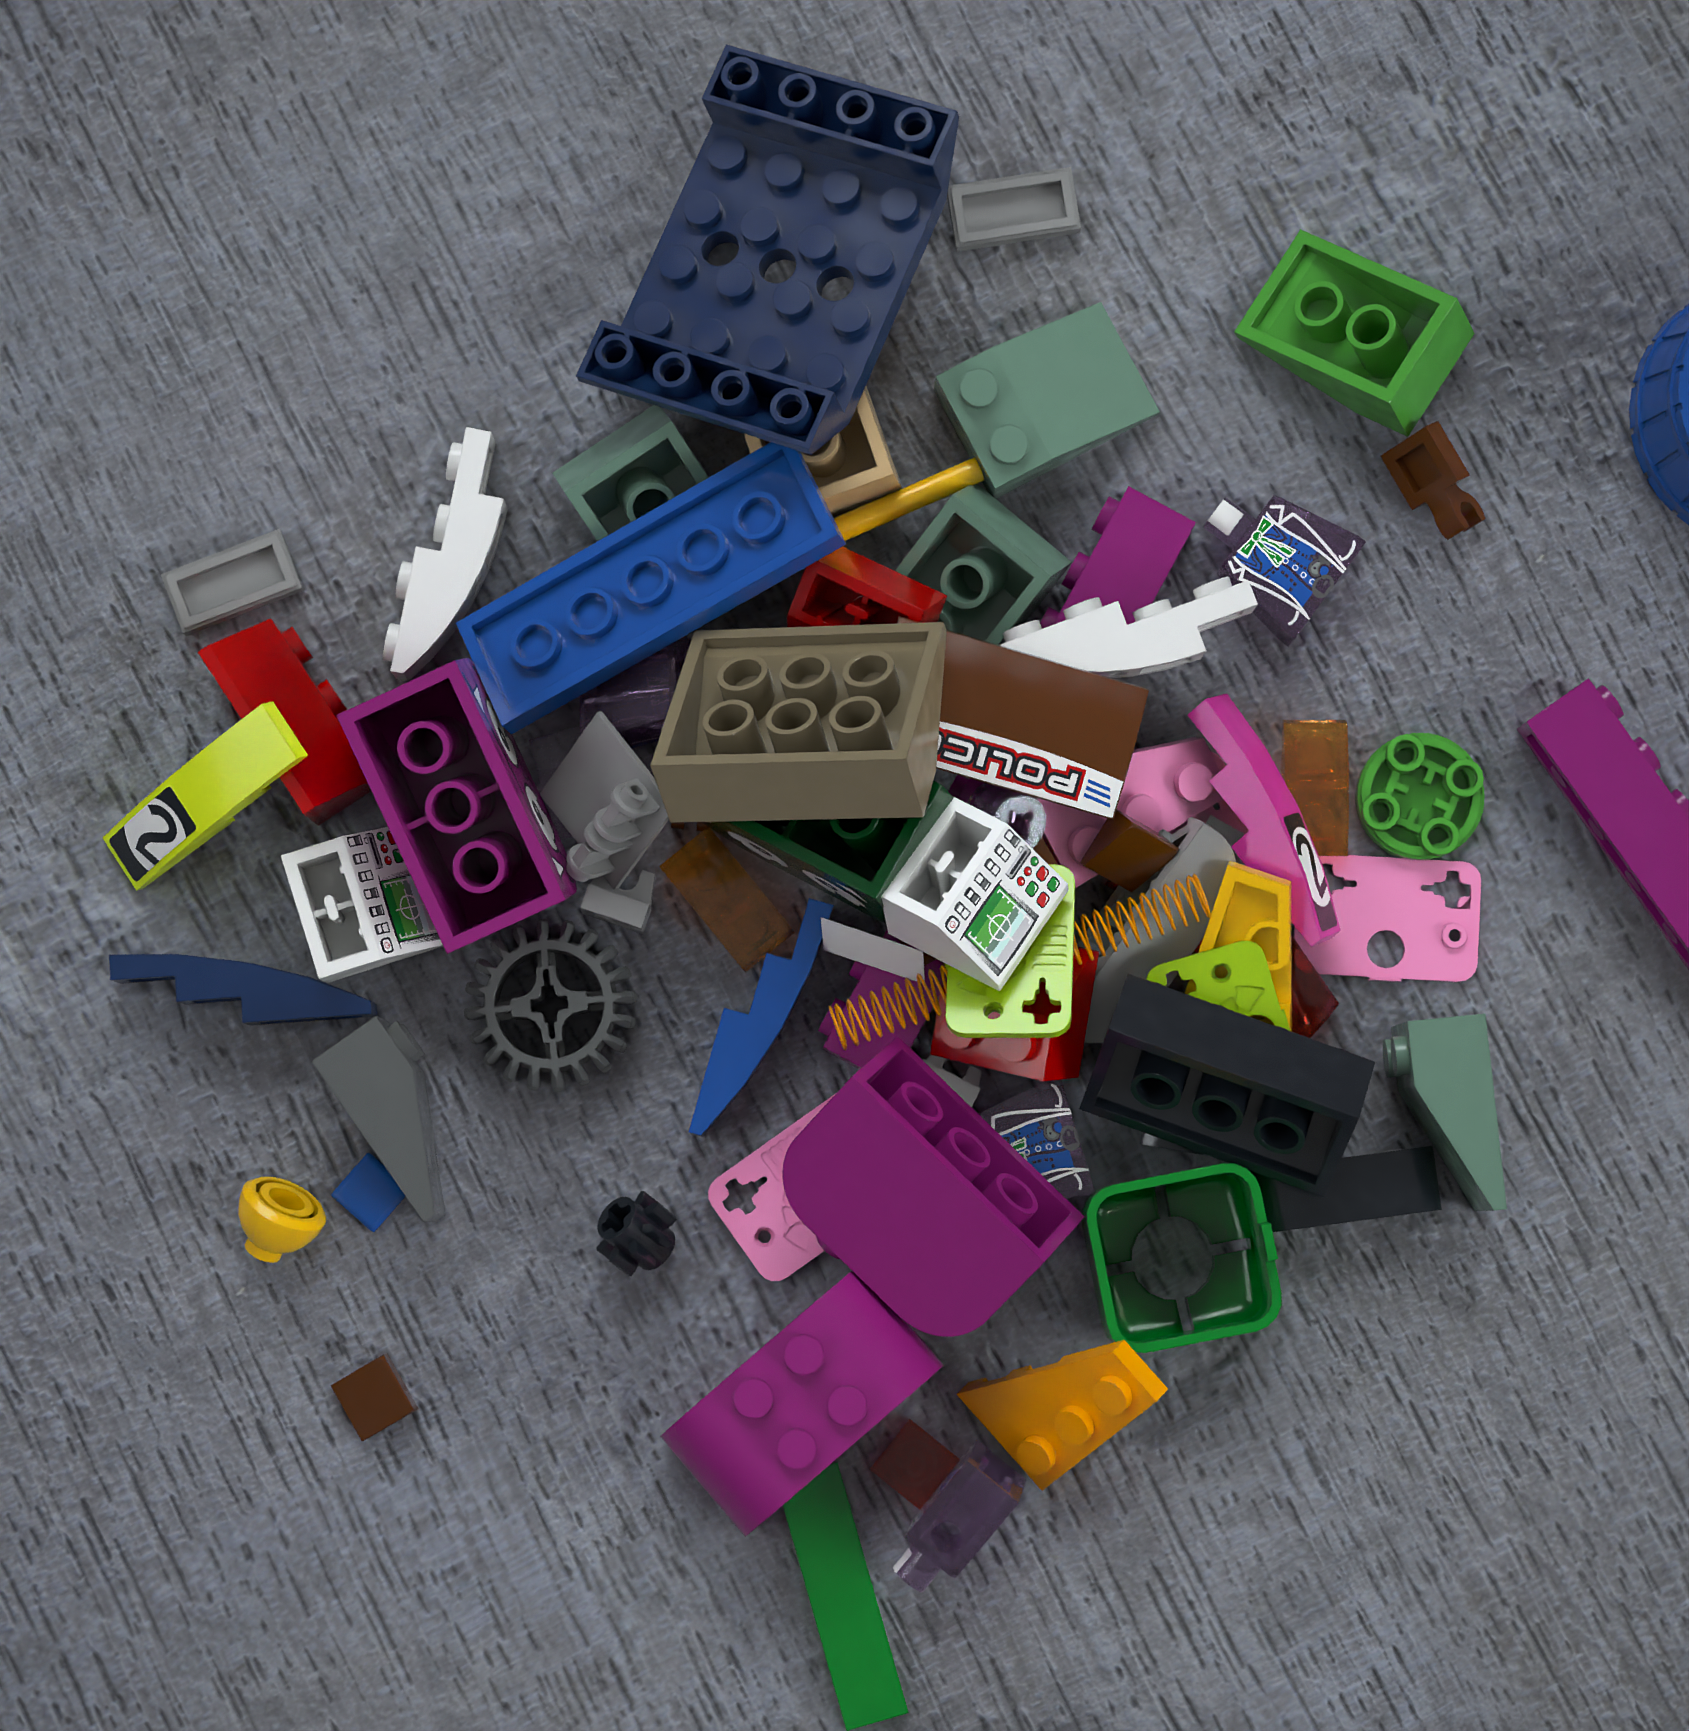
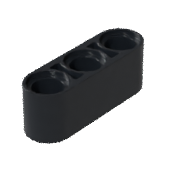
M1433 1146L1341 1158L1324 1197L1250 1171L1256 1177L1260 1186L1267 1222L1271 1223L1273 1232L1442 1210Z

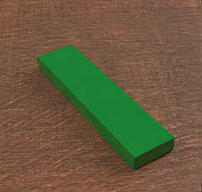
M834 1462L783 1505L846 1731L909 1712L838 1462Z

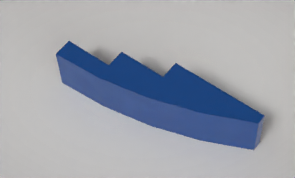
M809 898L792 959L766 953L749 1015L727 1008L723 1009L689 1133L701 1137L704 1136L746 1087L781 1034L812 972L822 944L821 917L830 920L834 905Z

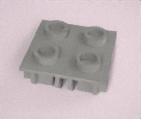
M602 711L595 714L540 792V796L578 843L569 850L566 856L568 874L580 882L604 876L614 890L620 887L669 820L654 776Z

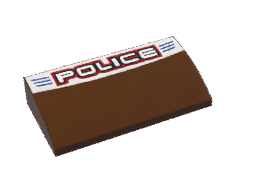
M901 616L897 620V624L922 623ZM946 630L936 769L1114 820L1136 744L1149 689Z

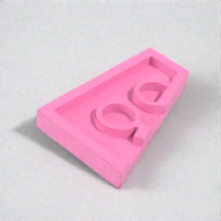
M1193 737L1135 749L1117 810L1156 832L1162 829L1169 832L1188 821V818L1198 815L1223 800L1209 782L1220 770L1204 738ZM1016 792L1038 837L1043 838L1057 864L1071 870L1074 874L1076 887L1098 875V873L1083 866L1080 862L1107 818Z

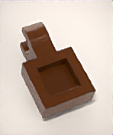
M1439 421L1423 427L1380 456L1410 508L1414 510L1427 503L1439 531L1447 540L1485 520L1484 512L1476 499L1457 486V483L1470 476Z

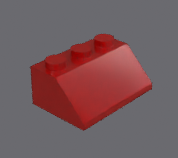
M270 618L209 644L198 651V654L241 719L259 705L274 702L308 754L306 758L279 778L302 813L312 822L319 826L371 792L336 716L346 711L347 708L328 679L318 685L314 682L303 665L311 660L313 656L293 626L282 632Z

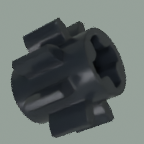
M641 1191L635 1201L629 1197L617 1198L600 1215L597 1230L600 1237L604 1240L599 1243L596 1249L609 1259V1262L628 1276H632L638 1266L644 1270L656 1269L669 1258L674 1249L675 1234L669 1227L677 1220L676 1216L645 1191Z

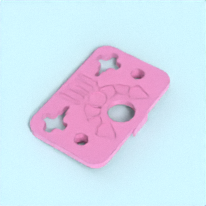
M1318 853L1322 864L1332 866L1333 876L1343 878V881H1353L1356 883V886H1344L1343 889L1331 892L1341 929L1333 938L1311 947L1294 926L1292 955L1298 969L1308 974L1368 977V981L1401 982V979L1462 982L1473 976L1478 964L1481 876L1475 866L1463 861L1410 860L1393 857ZM1453 871L1458 873L1459 883L1469 885L1470 893L1469 897L1464 896L1458 899L1457 908L1445 907V898L1443 896L1434 895L1433 891H1422L1421 886H1433L1434 883L1444 882L1447 872ZM1451 930L1459 931L1460 939L1458 941L1450 940L1449 932ZM1380 931L1393 932L1403 943L1404 952L1402 959L1397 965L1390 968L1375 965L1368 956V942L1374 934Z
M833 1096L717 1177L709 1187L708 1199L712 1207L757 1271L767 1280L781 1281L824 1252L817 1241L816 1235L798 1218L790 1206L783 1186L782 1170L786 1152L792 1141ZM762 1177L767 1178V1182L758 1188L759 1191L752 1197L756 1208L751 1213L745 1214L740 1208L729 1212L725 1208L723 1201L729 1196V1191L725 1185L730 1180L736 1178L741 1185H745L751 1181L755 1183ZM761 1231H768L770 1233L771 1239L769 1242L762 1243L759 1241L758 1235Z

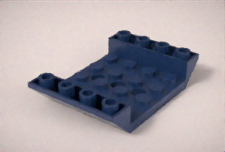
M726 44L702 96V101L713 122L621 326L601 320L576 377L579 382L812 455L849 425L947 200L959 114L953 109ZM734 243L739 246L736 257L730 263L715 266L707 262L710 252L719 244ZM790 260L796 263V269L788 280L781 283H770L764 280L765 272L776 261ZM846 277L854 281L852 291L841 300L830 301L821 297L823 288L832 279Z

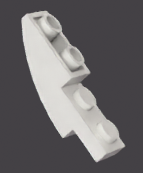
M466 427L463 444L453 442L451 445L446 468V480L455 481L450 506L440 504L433 533V541L442 543L441 551L416 546L413 562L403 561L401 564L396 586V598L405 600L400 625L389 624L383 650V660L392 662L390 671L396 679L410 681L434 658L457 629L456 622L463 619L469 611L490 569L500 542L508 511L503 498L485 495L496 444L490 431Z
M1223 577L1194 589L1193 593L1196 600L1172 608L1169 599H1164L1144 606L1133 612L1136 622L1127 625L1118 601L1102 606L1100 598L1096 597L1065 609L1063 613L1066 620L1042 629L1039 620H1033L1005 631L1003 636L1006 642L1000 644V646L1110 678L1133 677L1171 669L1200 660L1205 654L1206 649L1199 632L1248 615L1253 612L1258 603L1249 580L1232 586L1230 578Z

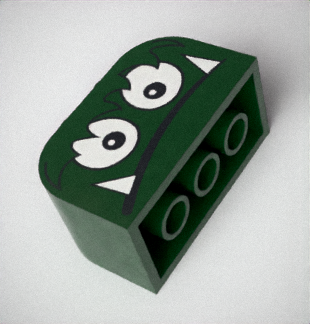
M933 781L924 817L717 821L702 823L749 853L886 924L883 910L884 905L881 898L882 894L954 797L943 785Z

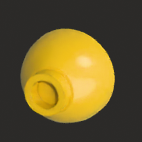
M259 1177L251 1179L243 1185L239 1197L238 1214L241 1227L248 1237L245 1242V1249L249 1254L261 1261L275 1263L280 1260L283 1253L294 1252L303 1248L318 1236L326 1223V1214L320 1202L310 1192L295 1183L276 1177Z

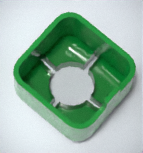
M1235 1163L1215 1164L1107 1185L1095 1190L1086 1199L1082 1209V1215L1085 1216L1082 1220V1228L1101 1324L1106 1337L1112 1343L1125 1340L1136 1353H1149L1256 1332L1268 1327L1277 1318L1282 1306V1293L1275 1263L1278 1256L1271 1223L1267 1222L1260 1186L1256 1177L1247 1168ZM1163 1185L1168 1217H1181L1195 1223L1206 1234L1210 1245L1245 1238L1247 1241L1248 1249L1212 1255V1268L1206 1282L1195 1293L1185 1297L1192 1329L1188 1331H1183L1176 1300L1163 1299L1149 1293L1138 1281L1134 1271L1107 1276V1265L1132 1261V1249L1138 1234L1149 1223L1160 1219L1155 1186Z

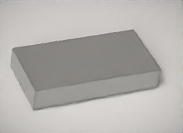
M1071 167L956 184L948 187L947 199L956 252L1080 233L1081 224Z
M280 529L161 574L185 636L304 591Z

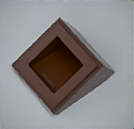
M1116 810L1114 820L1107 818L1080 863L1124 889L1133 892L1171 861L1179 851V848L1163 835Z
M388 1353L381 1355L331 1385L362 1442L419 1409Z

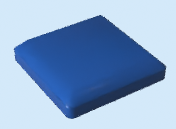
M367 1153L331 1194L339 1204L372 1232H375L406 1197L386 1167L371 1153Z

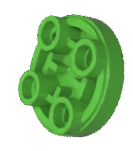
M1431 733L1399 735L1376 750L1366 761L1359 774L1355 791V804L1360 823L1370 839L1381 849L1393 856L1410 860H1432L1445 856L1465 843L1480 822L1485 799L1483 772L1464 749L1445 737Z

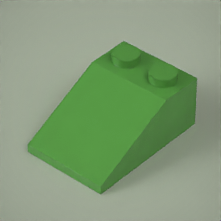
M1301 229L1234 331L1237 338L1350 410L1407 437L1411 434L1475 334L1456 297Z

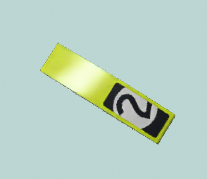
M274 702L263 703L166 779L103 837V840L136 891L141 890L234 822L233 816L270 790L269 784L306 758L308 754Z

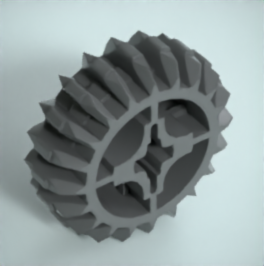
M539 919L536 926L537 940L529 942L527 932L521 925H517L512 928L513 937L519 945L517 948L509 951L507 946L498 938L490 943L493 951L502 958L496 967L484 959L478 958L474 967L490 977L486 986L476 982H468L466 984L465 991L468 994L484 997L483 1006H471L464 1009V1017L467 1020L474 1021L485 1019L487 1027L474 1031L470 1035V1039L475 1045L483 1044L493 1039L496 1046L489 1050L483 1058V1061L488 1066L497 1064L505 1055L511 1059L504 1070L503 1078L505 1080L513 1082L518 1077L522 1068L525 1067L530 1069L527 1078V1088L529 1090L537 1091L541 1085L543 1073H551L553 1090L555 1092H563L566 1085L565 1071L573 1070L578 1084L585 1086L590 1083L589 1075L583 1066L585 1063L592 1060L596 1067L604 1073L611 1069L610 1062L600 1054V1051L606 1044L617 1052H625L627 1044L622 1039L613 1036L612 1033L615 1026L634 1029L636 1019L629 1015L618 1014V1005L634 1004L638 1001V998L634 991H616L615 985L628 980L632 973L627 966L619 967L609 973L605 966L618 955V950L613 945L605 947L597 956L591 952L599 937L596 931L589 929L584 934L580 944L572 942L575 933V924L572 921L565 920L563 922L559 939L551 938L549 922L546 919ZM556 953L574 957L585 963L595 973L602 991H570L565 988L560 980ZM536 956V983L533 989L524 996L499 1001L503 985L509 975L521 963ZM548 973L550 975V985L554 988L556 995L560 999H568V1009H562L557 1013V1022H554V1039L552 1037V1027L548 1024L546 1016L543 1013L534 1011V1003L545 999V990L548 989ZM603 1010L601 1023L592 1039L575 1053L566 1056L564 1043H566L565 1034L569 1022L578 1015ZM501 1020H531L537 1023L541 1029L543 1043H545L546 1059L527 1055L513 1045L504 1032Z

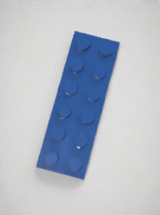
M770 442L456 622V625L502 727L512 735L846 545V542L801 452Z

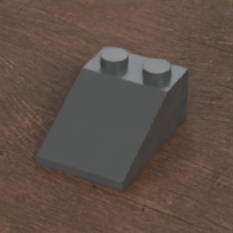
M375 1016L311 1062L424 1222H436L446 1214L424 1072L416 1062L425 1053L404 1024L395 1021L390 1025L389 1022Z

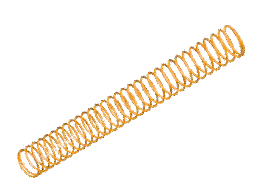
M1197 875L1187 876L1188 893L1179 880H1175L1176 897L1170 887L1164 884L1163 895L1165 903L1159 892L1153 888L1151 890L1153 907L1147 896L1141 892L1139 900L1142 913L1135 900L1129 897L1128 908L1130 917L1123 904L1117 901L1116 911L1119 923L1113 911L1107 905L1104 907L1107 927L1097 910L1094 909L1092 912L1095 930L1088 917L1082 914L1081 924L1084 936L1076 921L1074 926L1090 960L1093 961L1094 957L1084 919L1096 940L1102 956L1105 957L1106 955L1096 915L1107 934L1114 952L1117 953L1107 909L1119 930L1126 948H1129V944L1123 927L1119 905L1130 924L1137 943L1140 944L1141 940L1134 920L1131 901L1141 918L1149 939L1152 940L1153 937L1146 917L1143 898L1152 912L1161 935H1164L1154 892L1163 906L1173 931H1176V927L1170 911L1166 888L1179 911L1184 925L1188 926L1179 896L1178 884L1191 907L1196 922L1199 923L1200 920L1193 901L1189 879L1196 889L1207 918L1210 919V908ZM1074 935V955L1078 961V964L1082 965V960ZM941 965L940 973L945 993H947V984L944 973L947 976V970L944 965ZM929 969L928 975L934 1000L921 974L918 973L916 976L923 1006L909 978H905L911 1010L899 985L896 982L893 983L900 1016L884 986H882L881 992L888 1020L878 998L872 990L869 994L876 1023L865 1000L861 995H858L865 1029L849 999L846 1000V1006L853 1033L840 1006L837 1003L834 1005L837 1021L832 1007L829 1006L828 1008L843 1050H847V1043L839 1013L855 1046L859 1045V1040L851 1009L868 1042H870L871 1038L863 1006L880 1038L883 1035L875 1002L889 1031L894 1033L886 996L903 1029L906 1028L898 992L913 1023L917 1025V1016L909 986L927 1021L930 1018L921 982L938 1016H941L932 976L945 1004L946 996L933 970Z

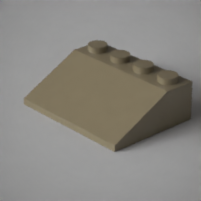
M944 622L695 630L650 765L669 821L717 822L924 817L937 765L947 634Z

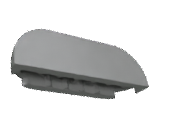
M1193 817L1188 818L1187 825L1173 834L1162 829L1158 833L1179 848L1177 854L1135 891L1130 892L1118 885L1104 907L1107 905L1111 908L1119 923L1116 911L1117 901L1123 904L1130 917L1128 898L1132 897L1142 913L1139 900L1141 892L1147 896L1153 907L1151 890L1153 888L1159 892L1165 903L1163 895L1164 884L1170 887L1176 897L1175 880H1179L1188 893L1186 878L1188 875L1192 877L1193 874H1196L1212 913L1229 861L1236 862L1235 855L1228 841L1217 830ZM1190 879V889L1200 920L1199 923L1196 922L1191 907L1178 884L1179 896L1188 924L1187 927L1184 925L1179 911L1166 888L1167 899L1176 931H1173L1155 892V902L1164 935H1161L1144 898L1143 904L1153 937L1152 940L1149 939L1132 901L1131 907L1141 940L1140 944L1137 943L1120 905V915L1129 948H1126L1108 909L1109 922L1117 953L1114 952L1098 917H1096L1106 954L1105 957L1102 956L1090 928L1086 931L1092 950L1099 951L1084 1043L1103 1042L1128 974L1146 980L1148 972L1154 966L1191 955L1203 939L1209 918H1207L1202 908L1196 889ZM1103 907L1102 910L1099 912V914L1101 915V917H1102V919H1103V921H1104V923H1105V925H1106V927H1107V923H1106V919H1105V913H1104V907ZM1080 940L1077 946L1085 948L1082 940ZM1171 971L1166 974L1167 985L1165 987L1170 986L1179 973L1178 971Z

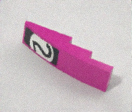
M1226 693L1205 699L1187 716L1227 764L1209 782L1249 830L1231 848L1246 866L1291 881V922L1311 947L1333 938L1341 931L1323 865L1294 797L1266 747L1229 695Z

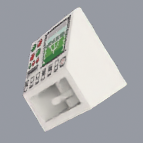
M954 797L882 894L881 898L884 905L883 910L888 934L1000 991L1068 892V884L1007 823Z
M388 827L341 836L281 855L320 980L329 983L443 947Z

